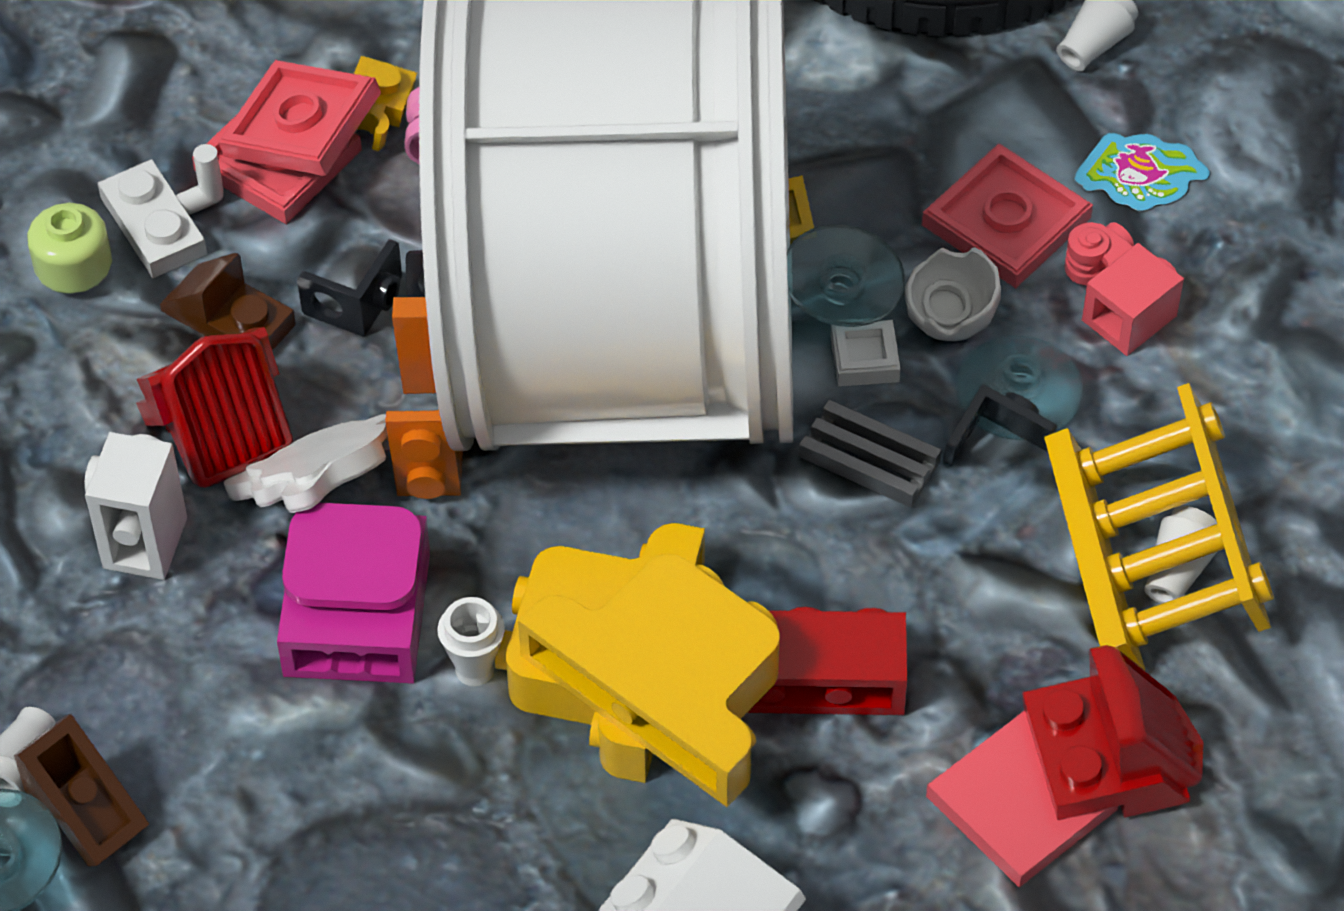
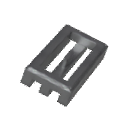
M828 400L823 408L822 418H816L811 426L810 436L805 435L799 444V458L912 508L940 464L942 449ZM825 440L857 454L858 459L824 444ZM882 465L912 480L911 482L906 481L879 468Z

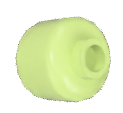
M63 203L41 211L31 222L27 233L28 248L34 273L44 286L55 292L67 294L84 292L97 286L108 275L112 264L111 248L106 224L97 211L83 204Z

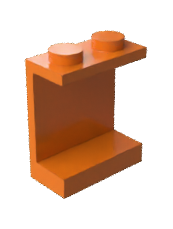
M393 297L392 321L403 394L436 393L429 341L426 297ZM439 407L438 410L386 411L385 422L397 496H414L421 499H433L439 496H461L463 451H453L450 448L443 430Z

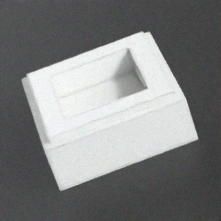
M893 320L831 324V344L838 387L900 382L901 369Z

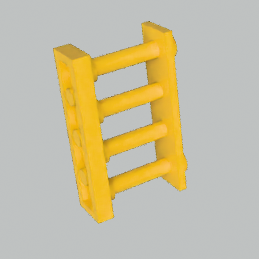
M1190 383L1177 387L1186 418L1094 452L1091 447L1081 449L1068 428L1044 436L1099 645L1116 647L1144 670L1145 667L1139 647L1148 644L1149 636L1239 604L1243 605L1258 632L1271 628L1264 603L1274 600L1273 591L1261 562L1254 564L1251 562L1215 443L1225 438L1224 430L1213 403L1209 402L1201 405ZM1194 443L1201 471L1108 504L1106 499L1099 501L1095 486L1104 483V475ZM1209 495L1217 524L1123 557L1120 552L1113 554L1109 538L1118 536V528ZM1225 549L1233 575L1232 579L1138 612L1136 607L1128 609L1124 592L1133 589L1132 582Z

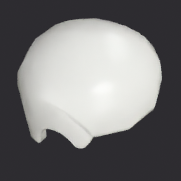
M976 247L971 248L970 251L965 253H956L940 248L926 261L917 265L909 276L904 287L908 317L922 331L934 339L962 341L987 328L999 305L1001 285L998 267L982 250Z

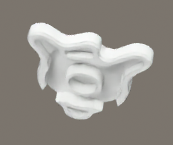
M381 414L367 420L345 422L319 430L292 442L269 458L247 466L246 471L229 477L224 481L229 498L236 501L254 498L259 507L270 506L283 500L286 509L292 513L314 507L336 487L363 475L386 460L384 450H390L385 422L386 414Z

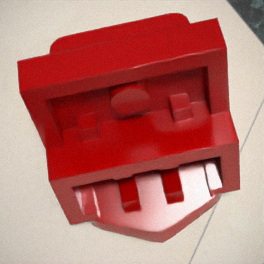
M265 327L252 328L240 334L201 337L171 364L137 378L145 399L136 402L145 425H165L167 432H170L192 482L198 487H211L225 481L229 477L246 471L247 466L269 458L278 450L293 442L292 433L274 377L280 373Z
M1103 645L1089 649L1090 677L1022 692L1023 707L1057 820L1116 806H1121L1123 816L1126 818L1190 803V795L1187 788L1197 786L1202 781L1203 740L1176 696L1116 647Z

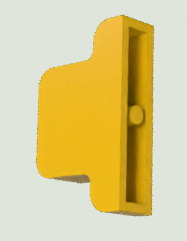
M679 523L662 525L650 535L647 543H643L639 557L636 559L565 546L550 547L537 555L529 577L520 575L517 579L512 600V614L517 615L513 631L504 630V635L495 657V668L507 670L510 700L518 709L528 713L591 725L589 746L599 748V757L603 768L614 777L646 783L653 753L521 657L518 620L538 600L551 595H562L572 598L590 610L600 609L651 559L660 555L674 554L685 558L695 566L705 565V528Z
M664 554L651 559L600 609L590 610L572 598L562 595H551L538 600L518 620L521 657L725 807H728L748 786L751 775V748L756 744V737L751 728L741 718L775 684L779 666V630L772 614L761 604L754 601H744L727 589L718 575L704 565L695 566L678 555Z

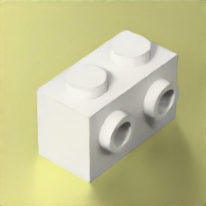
M109 432L101 455H93L86 469L84 482L85 498L103 569L165 580L188 518L173 444L160 441L153 436L145 434L130 436Z

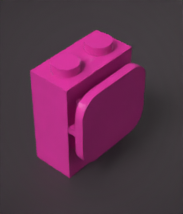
M318 503L310 509L295 513L289 526L282 572L285 590L277 637L283 677L414 684L430 558L426 516L414 515L411 511L396 506Z

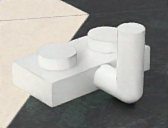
M210 144L199 145L193 151L198 185L177 195L174 194L152 159L98 182L102 201L152 279L207 255L205 239L189 215L220 202L224 195L217 149Z

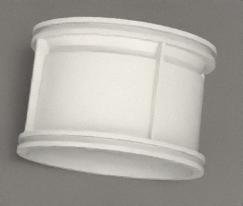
M424 0L419 87V158L423 265L429 341L436 396L443 430L450 448L453 451H467L472 447L475 438L482 450H497L500 446L717 440H750V444L764 443V431L779 430L780 443H793L792 320L784 1Z

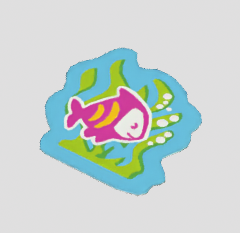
M1108 133L1100 140L1078 168L1074 179L1076 183L1083 186L1085 191L1104 190L1115 203L1128 205L1137 211H1146L1156 205H1166L1179 200L1188 191L1189 181L1206 180L1210 172L1196 158L1192 149L1187 145L1166 143L1150 134L1123 137L1120 134Z

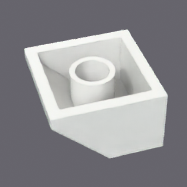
M671 819L666 827L654 837L650 847L626 877L613 888L609 898L598 911H797L806 898L797 886L720 829Z

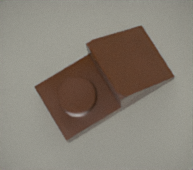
M237 253L197 264L160 303L161 312L204 336L240 334L252 328L265 327L272 351L296 325L295 314L292 308L245 283L241 256Z
M72 714L63 717L14 755L29 807L34 813L50 812L88 866L99 865L149 825V822Z

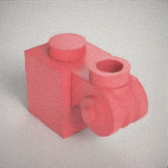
M1090 222L1082 223L1073 228L1068 238L1064 267L1067 276L1077 284L1087 285L1082 321L1128 356L1177 317L1184 278L1177 273L1176 269L1167 260L1156 257L1139 243L1134 245L1129 232L1118 223L1111 222L1104 226L1103 224Z

